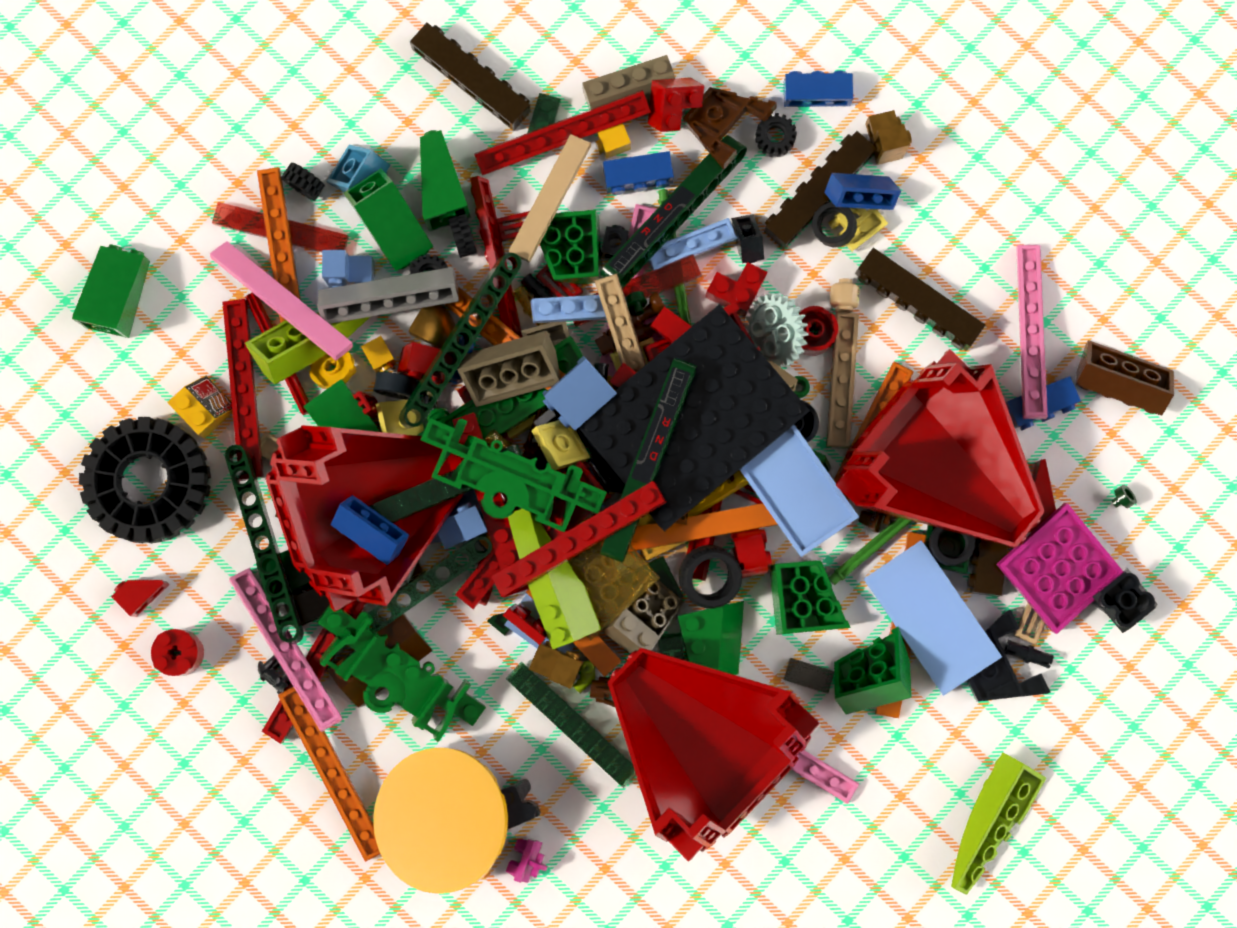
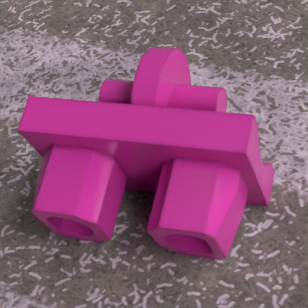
M517 839L514 851L523 854L520 862L510 860L506 868V872L514 877V881L528 883L531 876L537 878L539 870H547L548 866L542 863L545 855L539 853L543 842L532 839Z

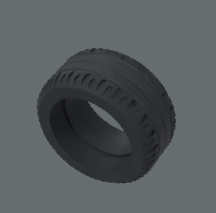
M716 545L699 546L690 551L681 562L678 574L679 584L683 593L694 604L703 608H719L730 603L738 594L742 584V570L736 558L724 548ZM716 558L722 560L728 569V576L724 586L712 594L698 593L692 583L693 574L697 566L708 559Z

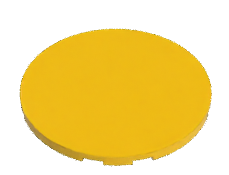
M447 747L429 748L409 755L399 762L387 775L380 787L375 803L374 834L385 863L401 881L423 892L444 894L463 890L471 886L491 870L505 844L508 829V812L505 797L496 782L497 779L486 765H483L471 754L458 749Z

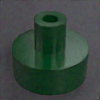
M636 291L625 297L629 312L634 311L637 316L644 313L643 308L647 305V299L643 292Z
M1123 484L1114 490L1116 498L1111 501L1116 508L1122 505L1128 509L1137 503L1135 495L1126 485Z

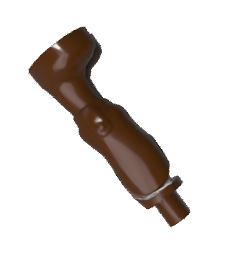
M657 292L649 297V304L643 308L644 313L637 316L634 311L630 312L639 342L649 339L653 333H656L650 327L652 322L643 325V322L658 315L665 306ZM609 328L606 332H602L603 336L594 340L603 356L611 351L615 353L617 350Z

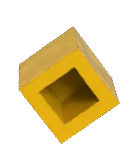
M623 123L598 132V140L595 141L596 147L600 154L604 153L606 159L631 150V141Z
M381 335L361 346L376 374L378 372H389L394 368L393 365L396 364V361Z

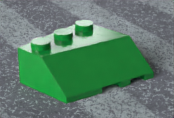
M596 210L556 213L540 243L554 281L573 284L595 283V280L602 278L600 222Z
M821 560L771 565L770 579L776 635L851 628L841 610L839 600L837 601L833 592L832 584Z
M744 601L677 616L688 662L733 675L739 674Z
M899 627L892 629V634L883 639L880 637L872 641L873 644L863 650L858 648L834 662V699L846 715L912 698L910 660Z

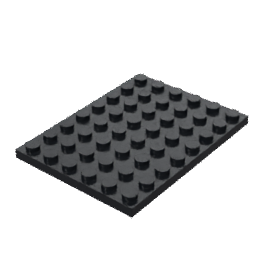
M720 304L615 390L617 394L579 427L626 485L673 359L678 358L697 365L695 375L654 480L666 503L649 514L664 532L810 412Z

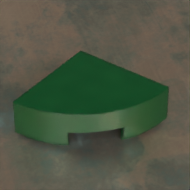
M504 613L489 618L487 622L504 636L509 632L510 629L504 625L508 620L503 616Z

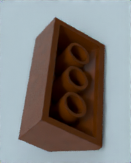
M1088 340L1076 371L1075 385L1083 390L1099 393L1106 398L1119 400L1128 406L1144 409L1150 414L1162 416L1174 396V371Z
M401 613L377 632L380 635L387 634L388 638L384 642L387 647L394 646L396 641H398L399 648L418 661L433 651L404 613ZM346 655L344 658H342V659H341L339 662H337L336 664H337V665H340L341 662H342L348 655ZM332 667L327 670L339 688L358 708L365 703L363 690H366L367 683L362 682L353 675L345 681L335 673V669ZM379 687L375 691V695L379 693L381 690H383L385 687Z

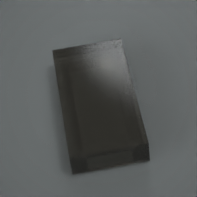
M789 658L783 680L828 694L834 671Z

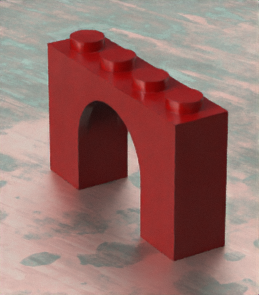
M665 306L650 325L652 329L671 343L692 327ZM622 363L609 383L619 388L637 372L625 363Z

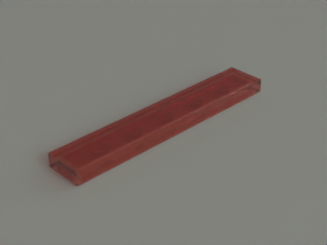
M221 202L217 203L212 220L213 225L267 239L263 213ZM289 220L293 246L321 253L322 250L346 249L349 239L348 235Z
M692 254L631 279L622 290L624 297L630 293L641 291L646 299H648L655 292L660 294L702 277V274ZM581 320L573 322L575 327H578L593 320Z

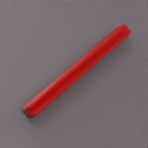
M254 293L246 295L245 299L261 332L263 333L271 329L273 325L260 298ZM296 373L287 377L285 381L300 413L306 415L309 413L303 406L309 400Z

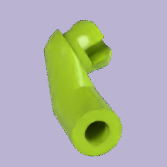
M589 660L583 662L580 669V679L573 686L580 694L592 683V679H595V666Z

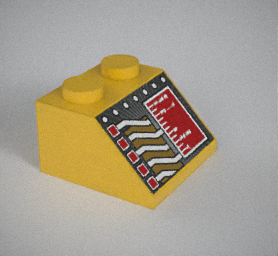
M207 375L184 386L167 402L204 439L233 413L232 401Z

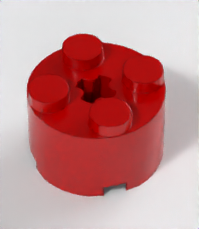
M821 306L806 307L799 312V315L805 314L802 323H807L808 326L803 329L809 333L803 337L807 345L801 346L805 351L801 354L808 356L821 355L829 350L838 334V322L832 313ZM811 327L814 328V331H818L816 335L813 332H809Z
M758 528L731 533V542L735 543V547L732 548L733 555L741 567L742 578L767 574L768 571H771L770 551H765L767 543L765 529Z
M166 630L157 635L151 647V660L154 668L168 676L189 675L201 665L204 658L202 642L194 633L187 630ZM174 651H181V655H174Z

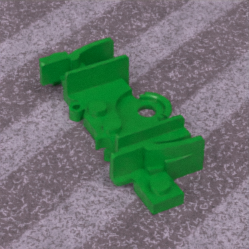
M429 419L421 441L443 449L431 477L458 489H461L462 484L484 492L481 504L488 515L494 518H506L513 514L512 511L517 506L536 514L535 521L565 532L576 505L596 514L599 513L607 492L579 481L583 473L581 468L571 465L568 467L566 474L553 470L550 463H547L544 470H538L535 466L537 458L529 460L508 450L499 452L503 448L500 440L492 441L490 447H488L486 441L468 435L464 445L458 443L467 423L464 419H459L455 428L434 419ZM495 443L499 444L498 449L494 448ZM452 453L464 459L456 467L449 480L438 475V472ZM498 492H502L507 496V503L501 507L493 502V497ZM554 496L565 500V508L560 525L549 521L552 514Z
M329 605L317 621L319 625L336 635L320 658V665L325 667L327 664L335 669V673L345 681L353 675L362 682L367 683L366 690H363V699L370 710L377 713H386L391 711L394 704L397 703L413 715L411 721L414 727L427 730L433 734L434 740L439 742L454 714L473 726L486 709L483 703L466 693L471 686L470 682L464 679L451 698L448 695L454 687L438 673L433 674L435 667L432 662H425L421 668L420 662L399 648L398 641H396L394 646L387 647L384 644L388 638L387 634L380 635L369 628L373 623V617L367 612H361L354 619L353 616L342 609L334 612ZM345 645L353 648L354 651L340 665L330 660ZM379 687H385L389 691V696L385 700H379L375 696V691ZM437 704L445 709L446 713L434 729L428 725V722Z

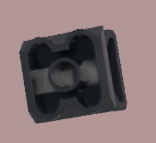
M1128 568L1092 596L1094 601L1091 603L1107 614L1122 633L1131 629L1158 605L1154 596L1147 592L1140 583L1139 578L1131 573Z
M528 779L520 780L500 789L502 794H504L507 805L508 829L540 816L539 803L524 800L531 790V784Z

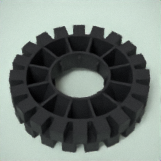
M138 417V420L128 418L119 421L120 425L117 427L109 426L102 431L104 436L101 439L95 438L89 447L92 449L90 455L84 454L81 465L85 467L84 473H79V485H82L84 491L80 492L82 503L88 506L89 509L86 511L92 520L97 521L99 527L107 533L115 535V537L142 544L143 542L150 544L163 542L162 539H172L180 535L179 531L183 528H190L196 522L193 519L196 514H202L206 506L203 503L204 498L209 497L211 486L208 485V478H211L210 467L206 465L205 460H207L203 449L197 445L198 442L183 429L159 418L157 420L151 417ZM146 456V458L151 459L156 457L163 463L161 467L166 469V487L159 497L156 496L155 500L150 503L143 504L141 501H137V504L133 503L127 498L128 493L123 491V473L130 463L133 464L137 458Z

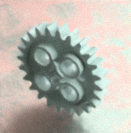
M770 293L758 297V301H753V307L748 310L751 315L745 317L749 322V325H745V328L749 330L748 334L756 348H761L760 352L767 361H772L779 367L794 364L795 360L800 359L799 354L805 352L801 346L807 345V342L803 339L804 336L809 334L803 329L808 326L807 323H802L805 314L799 315L798 312L801 307H794L795 300H788V295L781 296V293Z

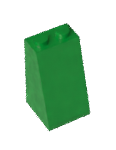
M430 130L420 137L422 213L429 232L450 225L449 218L466 214L467 219L471 218L442 130Z
M382 168L343 193L395 271L405 269L410 265L411 261L417 257L425 256L434 247L394 182Z
M109 244L108 247L100 245L74 310L72 320L86 329L129 338L150 260L144 256L143 252L131 249L130 252L122 251L123 248Z
M342 379L303 406L318 426L381 432L371 417L363 413L362 410L364 408L359 407V401L354 399V394Z

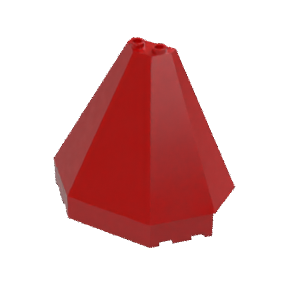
M951 349L947 350L937 363L933 361L922 369L917 379L913 381L910 378L900 387L848 449L845 455L848 461L842 464L839 473L842 477L836 482V486L855 503V506L1010 547L1020 546L1026 540L1027 533L1039 524L1040 517L1045 512L992 364L968 367Z
M301 425L300 428L277 439L278 450L273 452L270 462L272 469L267 473L265 480L294 567L300 573L304 571L310 577L309 584L320 596L325 595L329 599L330 608L334 612L355 600L387 606L469 486L462 484L461 489H458L431 477L443 449L421 441L422 436ZM451 453L441 466L438 475L450 480L454 470L464 458ZM350 496H355L409 534L400 555L390 564L386 565L378 560L371 553L331 526L339 505Z
M644 648L633 651L628 656L627 662L621 668H617L611 674V679L607 682L654 834L663 841L669 842L688 862L699 851L704 852L713 846L720 836L723 838L728 836L796 765L799 760L797 755L800 751L805 750L812 738L810 734L820 724L799 704L800 701L791 691Z

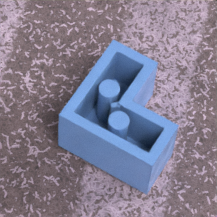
M322 250V278L329 288L374 281L375 261L372 256H349L346 250Z
M468 502L457 508L458 513L448 516L437 532L445 550L488 531L477 504L472 506Z

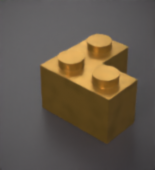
M895 110L868 116L865 125L870 142L877 148L874 153L876 164L880 165L903 159L912 143L910 131H906L905 125L901 123L900 117H896Z
M546 641L545 644L538 646L528 670L571 689L584 661L579 659L581 655L568 650L564 653L559 651L558 648L552 649L550 642Z

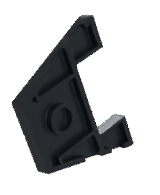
M1011 610L1005 611L985 631L1002 657L967 680L976 702L1051 693L1042 673L1019 683L998 639L1020 629Z

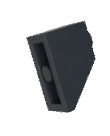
M750 214L731 218L732 226L737 236L736 245L742 264L764 260L763 237L754 215Z

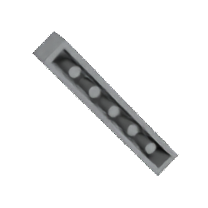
M454 267L318 290L317 307L320 317L329 324L458 302V283Z

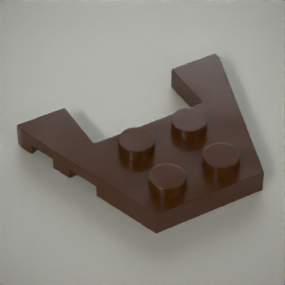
M709 87L703 94L702 107L691 108L683 117V122L717 163L725 169L735 158L737 152L736 149L721 141L745 112L765 122L776 110L777 102L772 100L764 102L758 100V97L753 96L749 98L737 96L735 92Z

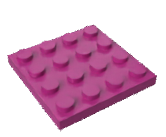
M1063 503L1034 529L1020 546L1013 548L996 564L1054 634H1058L1094 601L1092 596L1123 572L1068 503Z

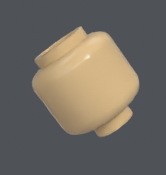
M839 279V282L833 284L830 288L831 307L835 308L836 312H853V309L859 306V286L852 283V279Z

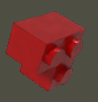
M691 77L652 80L649 105L651 113L648 115V124L660 132L680 131L682 110L702 107L704 85Z
M749 262L744 267L738 281L716 272L707 289L705 298L723 307L736 302L740 309L737 311V314L746 317L768 272Z
M416 342L403 346L397 373L421 379L440 349ZM446 353L444 360L447 364L451 365L453 358L450 354ZM436 372L432 374L433 382L439 384L441 382L440 375Z

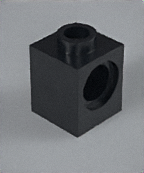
M619 225L606 226L601 258L610 260L627 242L629 231ZM617 238L621 241V244L612 246L609 241Z

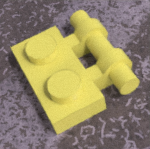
M850 208L853 214L856 213L860 216L856 219L857 230L855 236L849 243L845 244L851 252L888 225V222L877 209L866 211L863 208ZM839 212L828 222L833 230L839 225L844 228L839 232L838 236L842 235L848 226L846 216Z

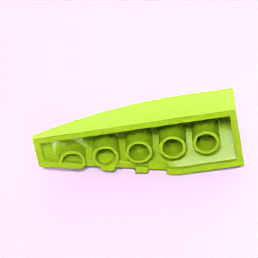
M370 317L330 323V325L348 338ZM287 320L245 342L259 368L273 384L285 380L327 354Z
M525 509L514 511L508 517L519 559L552 541L542 523L534 520L536 515ZM568 561L528 584L552 649L575 642L602 629L586 587L581 579L576 576Z
M1003 752L996 760L991 774L983 784L961 839L951 887L965 895L969 893L984 873L985 869L983 866L985 863L993 861L998 854L996 849L1002 841L1007 842L1011 837L1009 831L1015 823L1020 825L1046 780L1045 776Z

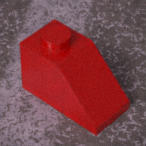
M164 580L122 581L115 587V593L111 597L129 616L137 617L170 584Z

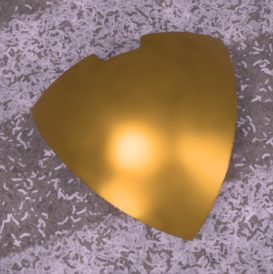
M442 305L423 307L414 319L408 332L410 335L431 344L432 347L441 349L456 325L450 313Z

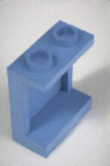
M585 356L577 361L578 364L554 386L542 393L545 397L543 400L544 404L551 411L556 409L561 415L558 418L566 428L571 426L574 430L578 429L617 394Z

